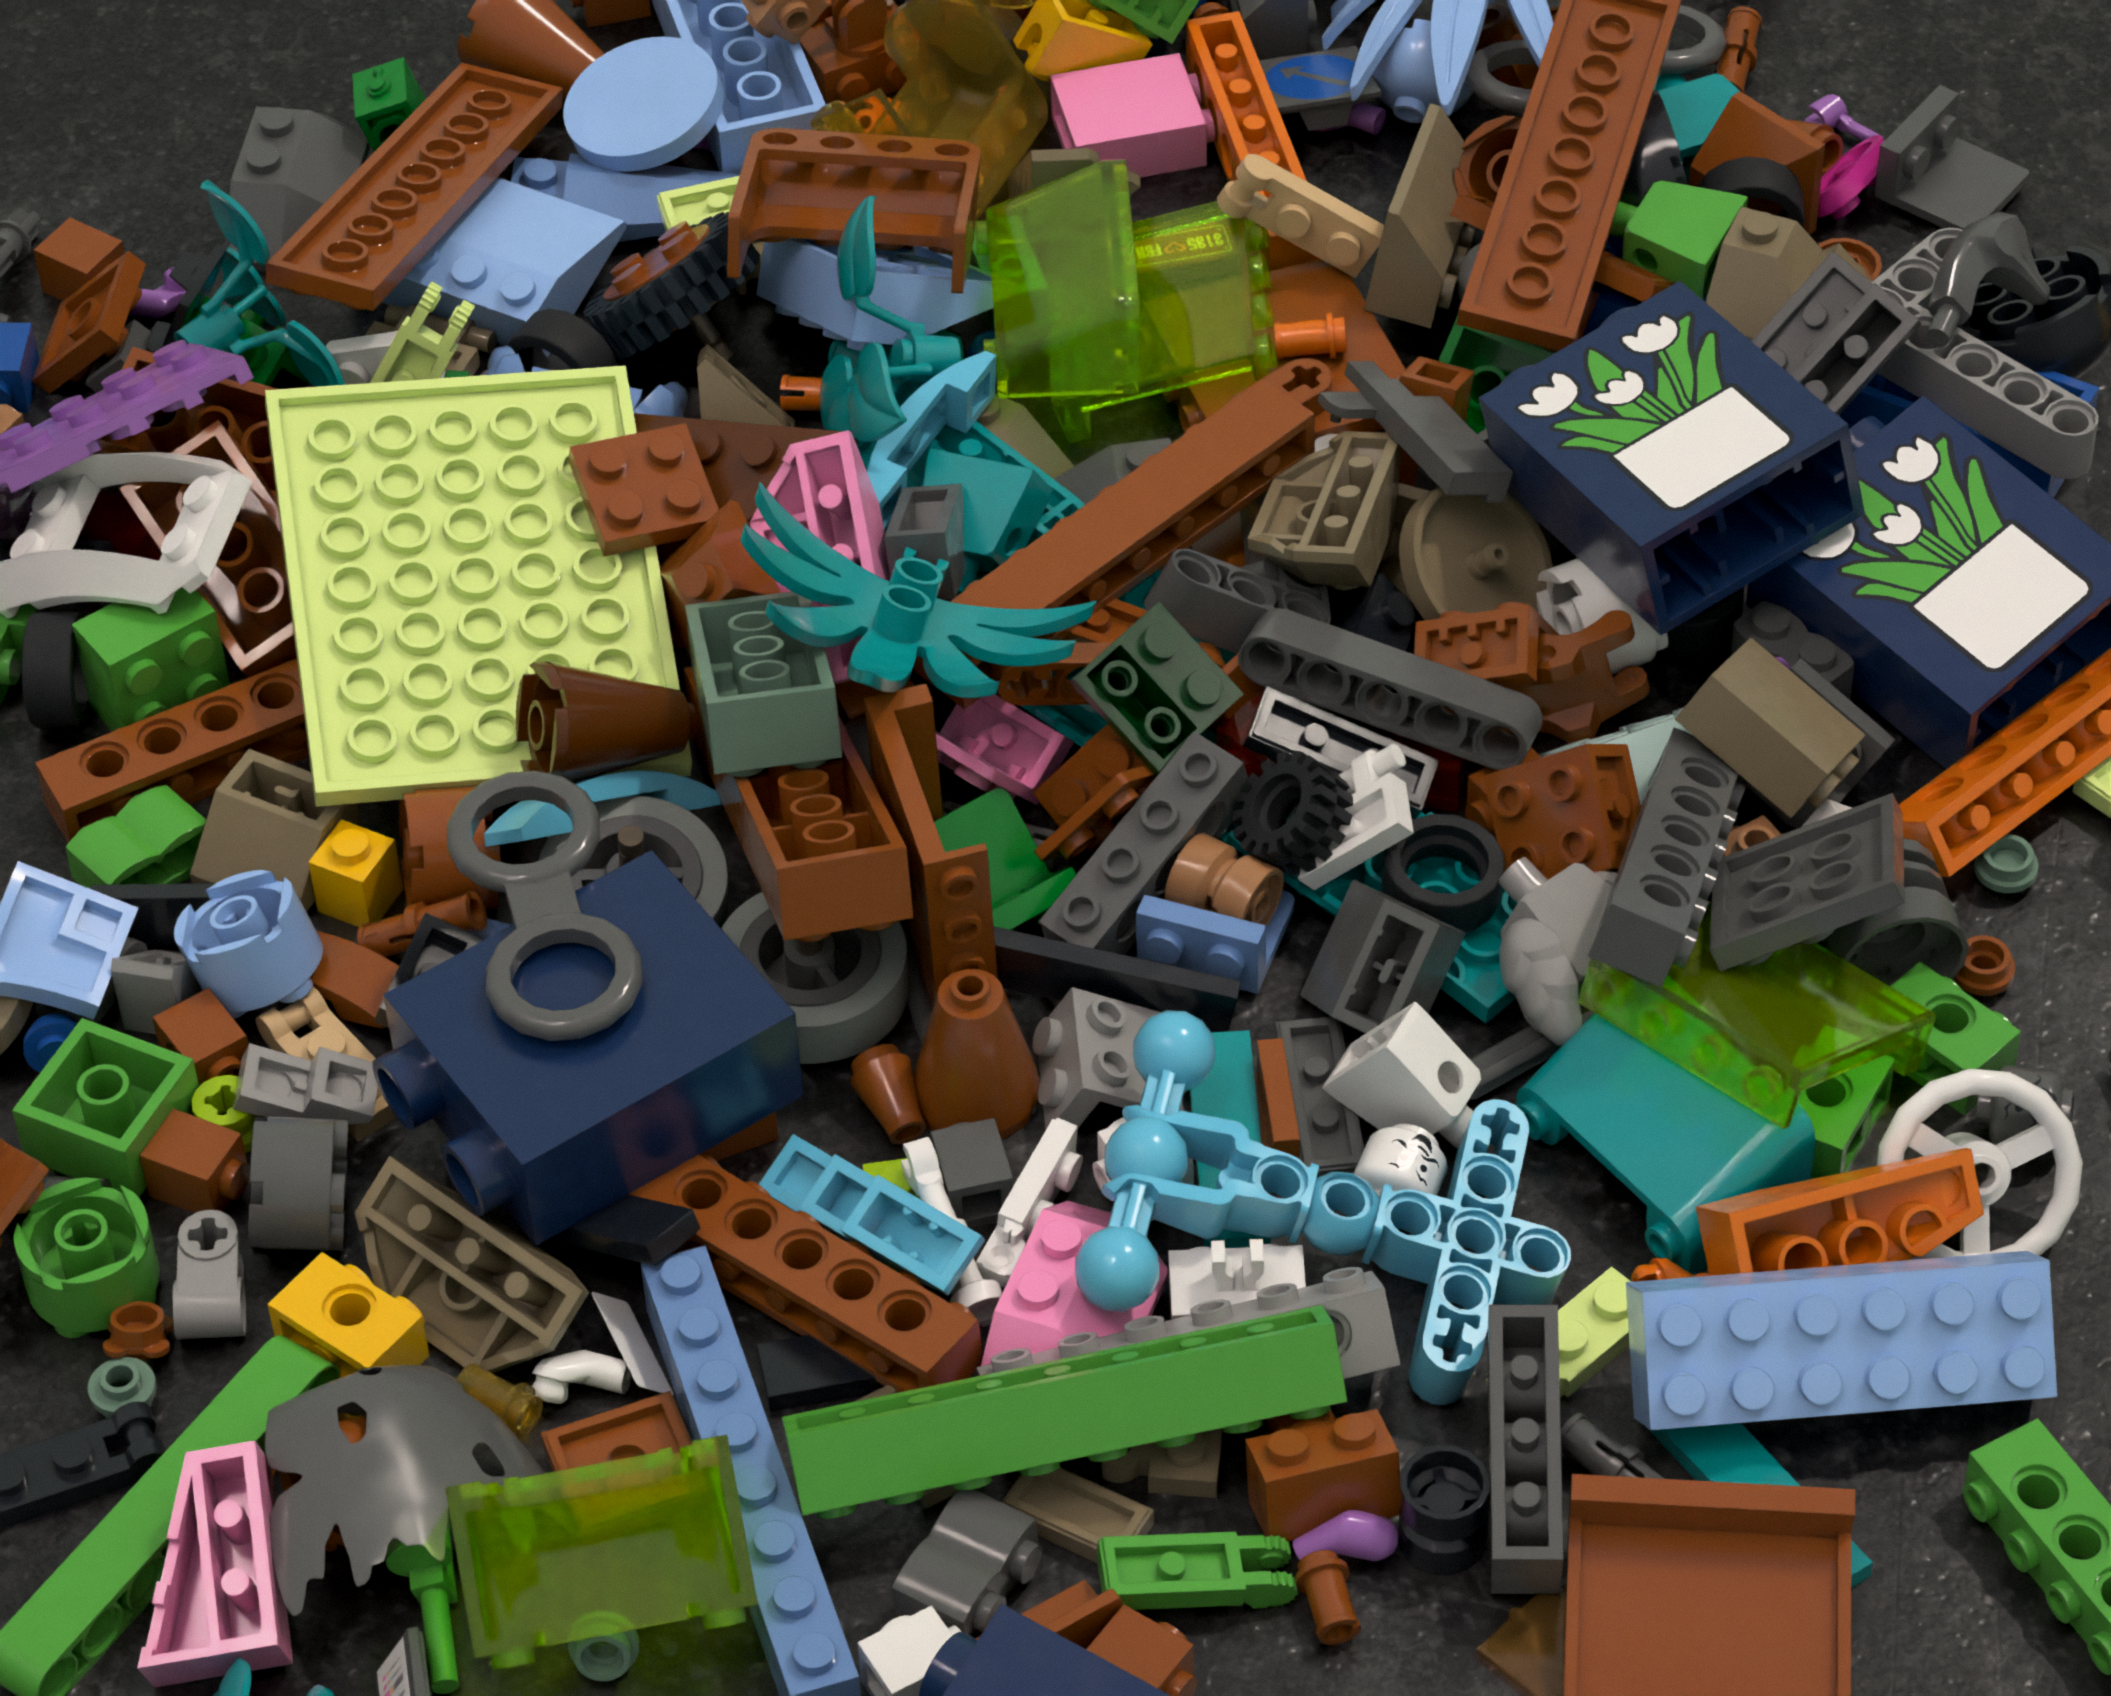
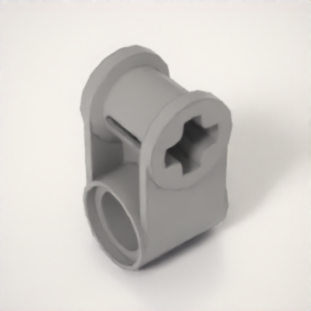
M204 1210L196 1212L185 1219L177 1235V1279L174 1280L173 1320L176 1339L245 1336V1269L242 1255L239 1253V1236L236 1223L229 1215L221 1211Z

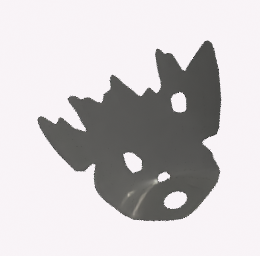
M398 1364L360 1369L353 1374L332 1380L274 1406L268 1411L265 1455L269 1466L278 1471L298 1473L302 1476L299 1482L279 1495L269 1516L275 1574L285 1606L293 1616H297L303 1610L308 1581L324 1578L325 1545L336 1524L339 1526L350 1558L354 1582L358 1587L365 1585L370 1579L372 1567L384 1561L388 1544L393 1538L406 1546L421 1545L427 1549L433 1558L442 1562L445 1557L448 1506L450 1503H454L471 1509L473 1494H479L488 1500L517 1549L527 1557L531 1551V1543H535L538 1540V1532L531 1508H535L581 1543L564 1499L534 1457L498 1415L466 1393L462 1384L444 1370L426 1365ZM349 1403H356L367 1414L366 1433L359 1442L354 1444L349 1442L338 1421L337 1409ZM478 1443L486 1444L492 1450L504 1469V1476H490L482 1471L472 1455V1451Z

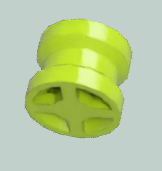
M216 1076L203 1082L195 1090L191 1100L193 1115L241 1133L245 1153L251 1151L255 1117L261 1116L233 1109L238 1076Z

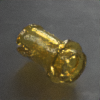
M476 1363L466 1366L456 1379L462 1384L466 1393L489 1407L514 1434L517 1432L520 1434L530 1432L541 1416L543 1409L542 1399L535 1395L534 1387L525 1382L514 1385L482 1369Z

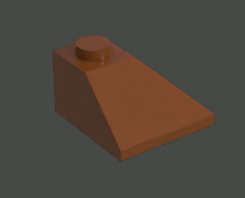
M1739 91L1731 97L1692 161L1688 185L1697 187L1708 171L1725 161L1737 158H1768L1783 164L1798 177L1804 201L1805 222L1803 228L1810 235L1817 227L1825 144ZM1748 197L1747 208L1767 212L1772 215H1778L1783 209L1779 204L1765 198Z
M729 500L659 565L666 607L690 659L685 605L781 593L775 580L752 559L740 541L744 524L746 523L748 526L749 524L737 501Z

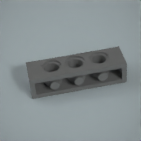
M1193 731L1039 920L1038 923L1044 938L1126 955L1137 941L1136 912L1144 894L1165 900L1166 883L1171 868L1187 842L1200 833H1205L1219 840L1233 822V811L1243 809V806L1236 802L1240 791L1249 793L1251 785L1246 782L1248 775L1244 762Z
M1489 1305L1487 1357L1491 1593L1561 1594L1563 1522L1558 1305Z

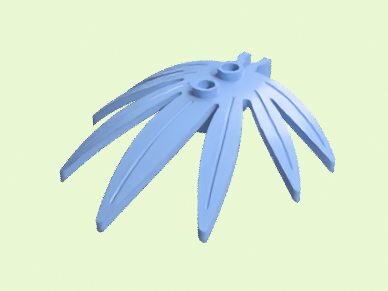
M1336 0L1330 8L1332 23L1322 36L1323 51L1327 50L1344 29L1376 0ZM1385 0L1364 37L1355 62L1350 82L1352 101L1357 100L1376 67L1423 0ZM1433 0L1431 13L1433 70L1439 105L1447 116L1452 114L1468 73L1482 31L1487 7L1495 0ZM1506 0L1516 25L1539 68L1553 27V20L1547 0Z

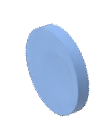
M676 37L643 38L623 44L605 53L579 75L571 86L564 103V124L577 152L589 163L612 171L645 170L676 159L692 149L708 134L721 113L724 103V86L713 59L699 45Z

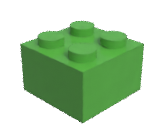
M182 587L175 592L167 612L159 615L150 607L113 602L72 624L90 707L111 732L230 685L216 611L197 590L189 594Z
M81 1018L12 1109L23 1152L54 1171L73 1178H108L111 1181L112 1188L121 1191L120 1185L140 1197L147 1186L139 1155L172 1109L193 1115L191 1100L195 1090L199 1087L194 1060Z

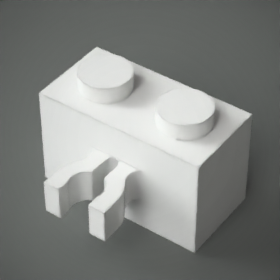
M1249 1239L1250 1247L1225 1248L1224 1240L1211 1241V1248L1195 1247L1189 1250H1168L1170 1320L1191 1315L1190 1309L1211 1300H1229L1231 1305L1257 1299L1256 1294L1258 1291L1276 1284L1292 1283L1297 1286V1289L1306 1287L1303 1245L1279 1246L1276 1244H1263V1239Z

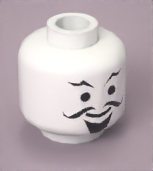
M1404 1123L1393 1127H1385L1374 1132L1370 1136L1353 1174L1368 1181L1378 1196L1384 1184L1391 1185L1392 1191L1413 1189L1437 1195L1447 1173L1448 1166L1446 1157L1432 1134L1416 1125Z

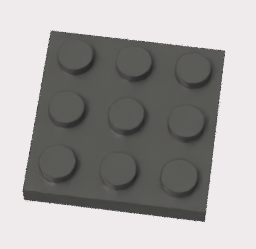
M1893 793L1722 857L1717 869L1719 872L1712 888L1710 952L1720 972L1737 965L1741 967L1758 965L1767 960L1775 951L1799 942L1806 945L1817 943L1831 935L1836 928L1858 920L1870 922L1881 919L1890 914L1896 906L1905 903L1903 814Z

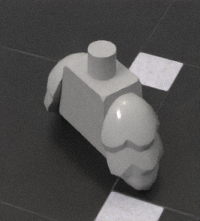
M1522 857L1514 862L1498 881L1504 891L1517 903L1500 930L1502 941L1499 949V963L1502 981L1505 988L1516 997L1524 1018L1531 1028L1536 1032L1542 1033L1556 1046H1562L1582 1026L1579 999L1621 972L1619 969L1588 957L1617 872H1593L1584 864L1573 863L1548 880L1526 857ZM1699 934L1685 966H1691L1700 959L1702 937Z

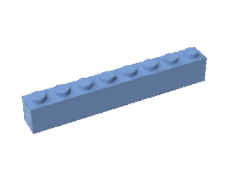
M706 1246L671 1254L656 1266L641 1263L647 1313L691 1441L713 1490L716 1504L715 1511L779 1696H861L860 1680Z

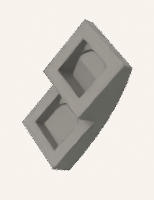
M249 1043L241 1060L233 1109L263 1117L324 1118L348 1120V1125L369 1124L374 1116L378 1084L372 1067L373 1062L322 1047L318 1048L314 1058L310 1061Z

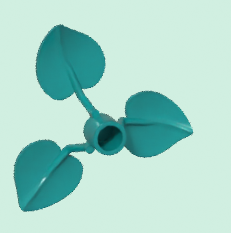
M208 179L203 181L200 188L207 192L214 217L228 241L238 248V252L231 247L228 248L221 266L223 272L221 287L211 300L200 307L202 312L200 315L174 333L175 341L185 340L187 345L190 343L202 344L205 347L237 355L271 342H280L288 347L298 369L314 387L345 385L339 367L329 350L310 330L295 320L287 323L279 302L263 285L260 275L252 266L254 260L261 265L270 260L267 241L255 220L239 202L220 190L213 182ZM222 302H226V303H228V304L234 306L233 308H231V307L228 306L227 304H224V305H222V306L219 308V306L222 304ZM248 309H251L265 318V322L275 327H284L286 325L287 330L279 328L241 340L239 337L246 332V329L239 316Z
M877 196L866 197L852 213L843 229L837 251V274L840 292L845 301L855 300L856 307L859 310L907 332V335L904 339H896L891 350V367L888 366L883 346L878 342H870L863 347L858 357L855 375H852V364L848 355L835 356L824 371L819 396L820 415L824 430H849L858 442L879 440L907 421L895 398L891 380L926 383L938 373L961 361V350L957 338L925 335L924 323L910 322L870 301L869 295L874 289L876 276L873 205Z

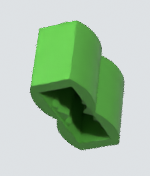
M167 785L149 789L131 798L116 816L98 820L77 832L65 847L71 877L77 883L89 889L90 885L180 883L191 877L190 872L206 819Z

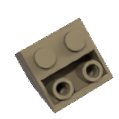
M248 749L215 790L190 872L191 881L195 884L217 883L225 878L247 871H272L276 880L283 882L285 877L291 882L307 912L315 902L308 862L340 820L362 827L358 803L315 807L310 771Z

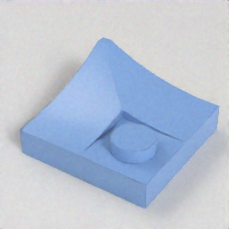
M18 861L0 903V996L49 1005L94 1020L112 976V958L120 956L138 907Z

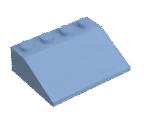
M497 177L382 302L406 308L411 304L418 305L432 281L443 287L440 293L441 299L432 312L433 315L450 319L456 306L461 305L462 301L466 300L475 306L469 319L474 320L478 327L495 331L497 334V344L506 346L535 312L550 308L567 311L574 315L627 226L623 220ZM542 349L543 353L548 358L550 352Z
M788 238L785 241L776 243L764 242L756 295L776 304V313L799 317V324L823 329V336L847 341L846 347L861 351L870 342H878L881 345H893L896 339H904L907 335V332L859 310L856 307L855 300L845 301L842 298L837 274L838 246H822L814 243L812 239ZM914 246L913 250L906 248L880 250L875 248L876 276L874 289L869 295L870 301L910 322L924 323L925 335H931L1018 297V285L970 264L964 293H951L953 257L947 254L932 252L928 247Z

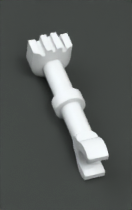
M929 1137L904 1143L903 1149L907 1159L901 1161V1167L907 1183L914 1190L915 1194L925 1203L968 1227L965 1220L956 1217L945 1191L938 1158ZM973 1258L957 1281L958 1291L951 1297L949 1303L958 1302L964 1305L979 1320V1326L982 1325L984 1327L990 1325L994 1310L1003 1292L999 1282L982 1279Z

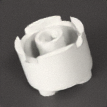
M1578 558L1539 573L1538 580L1546 581L1547 589L1536 593L1538 612L1560 635L1581 631L1597 622L1609 611L1622 610L1631 616L1635 630L1634 638L1631 642L1606 653L1612 675L1619 673L1626 667L1639 666L1654 659L1657 651L1667 648V633L1663 635L1658 634Z

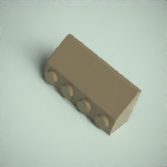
M1429 104L1388 209L1364 307L1365 311L1430 329L1438 307L1446 310L1450 308L1458 281L1461 261L1471 249L1477 229L1473 225L1450 216L1458 196L1454 182L1455 167L1458 168L1464 151L1461 148L1465 141L1441 106Z

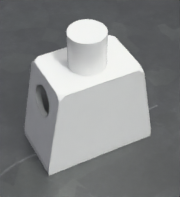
M1413 1002L1352 1042L1322 1089L1378 1130L1385 1127H1393L1397 1124H1412L1425 1129L1432 1135L1438 1132L1458 1149L1474 1112L1466 1103L1481 1081L1480 1070L1417 1002Z

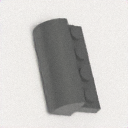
M1832 251L1751 342L1840 416L1921 326V323L1876 283L1872 284Z

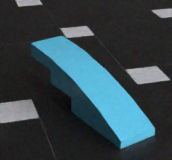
M792 1134L759 1183L776 1201L795 1212L804 1211L818 1221L822 1228L846 1242L855 1241L859 1243L874 1259L898 1272H908L918 1279L920 1283L947 1296L985 1241L982 1235L878 1174L876 1177H873L838 1155L834 1154L832 1157Z

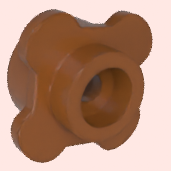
M135 1301L118 1307L111 1313L110 1323L107 1324L111 1335L109 1339L103 1342V1352L108 1357H132L146 1361L151 1358L162 1357L170 1351V1343L166 1338L167 1334L174 1330V1320L170 1316L165 1315L158 1305L151 1302Z

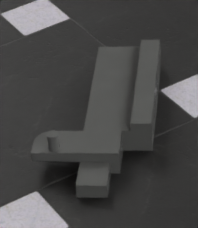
M1348 361L1344 375L1360 392L1319 393L1317 402L1331 414L1330 421L1340 423L1342 418L1375 419L1446 495H1479L1486 503L1504 502L1513 471L1440 396H1414L1398 379H1390L1373 361Z

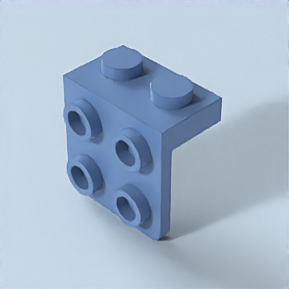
M1283 890L1278 908L1266 927V925L1144 894L1136 912L1137 958L1241 981L1240 990L1258 994L1294 912V896Z

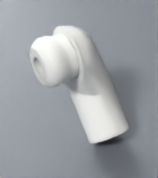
M579 1350L542 1359L532 1372L536 1374V1379L532 1385L531 1392L535 1399L556 1404H562L567 1400L569 1382L625 1394L631 1384L632 1375L624 1359L587 1350Z

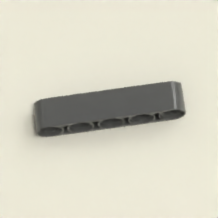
M1271 609L1261 615L1238 653V662L1242 672L1251 681L1261 686H1268L1286 695L1492 769L1503 770L1521 764L1542 727L1543 715L1540 707L1532 698L1521 692L1287 609ZM1267 643L1277 646L1280 651L1274 650ZM1324 663L1332 665L1339 672L1329 669ZM1384 685H1388L1394 688L1397 691V693L1389 691L1384 687ZM1442 706L1451 708L1456 714L1446 711ZM1499 726L1508 728L1515 735L1504 732Z

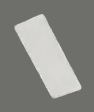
M592 1292V1297L635 1383L639 1387L659 1393L671 1391L673 1396V1391L629 1304L623 1300Z

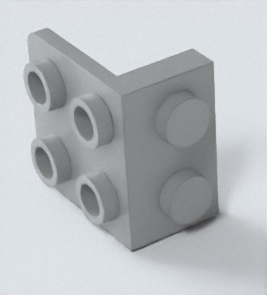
M1073 987L1068 991L1049 1017L1041 1019L1033 1037V1051L1038 1055L1040 1072L1038 1100L1043 1105L1045 1129H1047L1051 1120H1056V1118L1075 1124L1079 1128L1099 1102L1122 1108L1140 1105L1145 1081L1135 1068L1133 1040L1140 1027L1150 1017L1161 1012ZM1189 1090L1184 1092L1179 1111L1191 1112Z

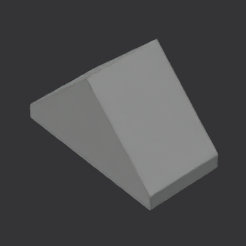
M154 949L112 958L111 975L124 1029L156 1034L153 1016L202 991L182 953Z

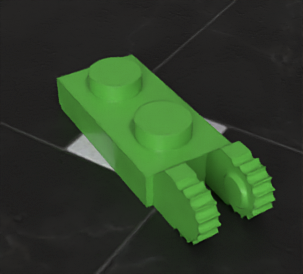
M1237 1532L1108 1536L1098 1539L1096 1558L1101 1591L1103 1593L1109 1589H1114L1122 1599V1605L1125 1604L1133 1610L1241 1606L1243 1602L1252 1608H1267L1268 1606H1274L1275 1608L1286 1603L1290 1604V1601L1295 1600V1596L1298 1595L1295 1577H1292V1573L1287 1574L1286 1571L1272 1573L1269 1571L1277 1570L1280 1567L1283 1568L1285 1564H1289L1288 1560L1291 1559L1289 1541H1286L1285 1537L1281 1538L1280 1535L1272 1536L1271 1534L1268 1537L1264 1535L1237 1536Z

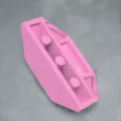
M847 430L790 444L782 459L784 461L767 488L768 492L790 515L824 543L867 571L890 581L891 576L884 539L885 532L879 501L852 432ZM757 507L750 520L751 528L768 541L789 552L772 532ZM775 581L781 593L791 592ZM812 601L813 607L833 606ZM857 636L853 640L839 646L824 647L833 681L836 684L851 681L847 668L852 652L862 636Z
M1065 1201L1042 1209L994 1310L981 1366L991 1364V1358L994 1355L1011 1349L1027 1348L1033 1354L1058 1348L1057 1342L1060 1339L1076 1333L1094 1332L1097 1333L1099 1338L1123 1332L1126 1323L1141 1317L1152 1316L1169 1279V1269L1158 1256L1160 1265L1159 1282L1153 1294L1143 1304L1126 1312L1106 1311L1088 1302L1077 1286L1075 1257L1081 1245L1091 1234L1108 1226L1111 1213L1071 1201Z

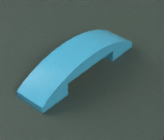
M988 351L978 353L935 375L901 405L900 408L907 421L877 441L870 458L867 473L879 501L885 533L902 488H907V473L942 428L947 425L967 433L995 397V354Z
M625 771L593 776L572 782L585 790L592 802L626 796H646L669 801L688 811L721 805L720 797L714 789L690 778L666 772ZM537 800L520 801L501 815L484 833L485 846L569 833L573 831V824L568 814L553 804Z

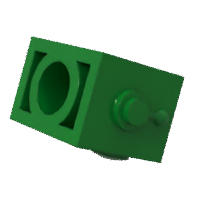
M404 57L352 74L355 119L375 152L422 104L426 97Z

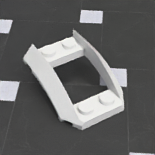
M164 452L94 454L39 480L45 486L33 500L32 509L34 511L26 529L12 545L10 550L11 559L0 562V613L8 619L15 617L20 605L27 603L40 610L76 602L126 603L150 607L158 615L166 613L175 592L182 587L191 594L210 579L252 482L222 460ZM149 481L190 484L184 493V506L177 522L162 542V555L159 561L113 552L73 549L101 488L118 484Z

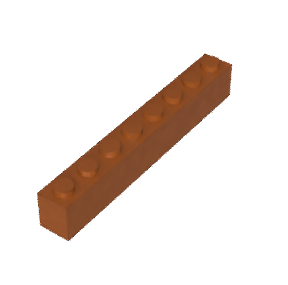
M1264 378L1243 393L1234 395L1225 406L1204 421L1192 425L1183 436L1162 451L1147 457L1138 468L1117 483L1102 489L1093 500L1072 515L1060 519L1051 530L1027 547L1015 551L1006 562L982 579L970 583L961 594L949 602L990 608L1046 609L1096 601L1092 615L1100 609L1106 608V605L1111 601L1118 599L1164 566L1173 552L1178 549L1189 548L1269 490L1273 479L1307 455L1314 453V413ZM1086 621L1061 631L1031 638L1061 640L1078 625L1081 626ZM960 650L981 672L994 680L991 673L992 663L974 658ZM916 656L914 672L936 687L925 672L923 659ZM941 691L964 710L981 698H961Z

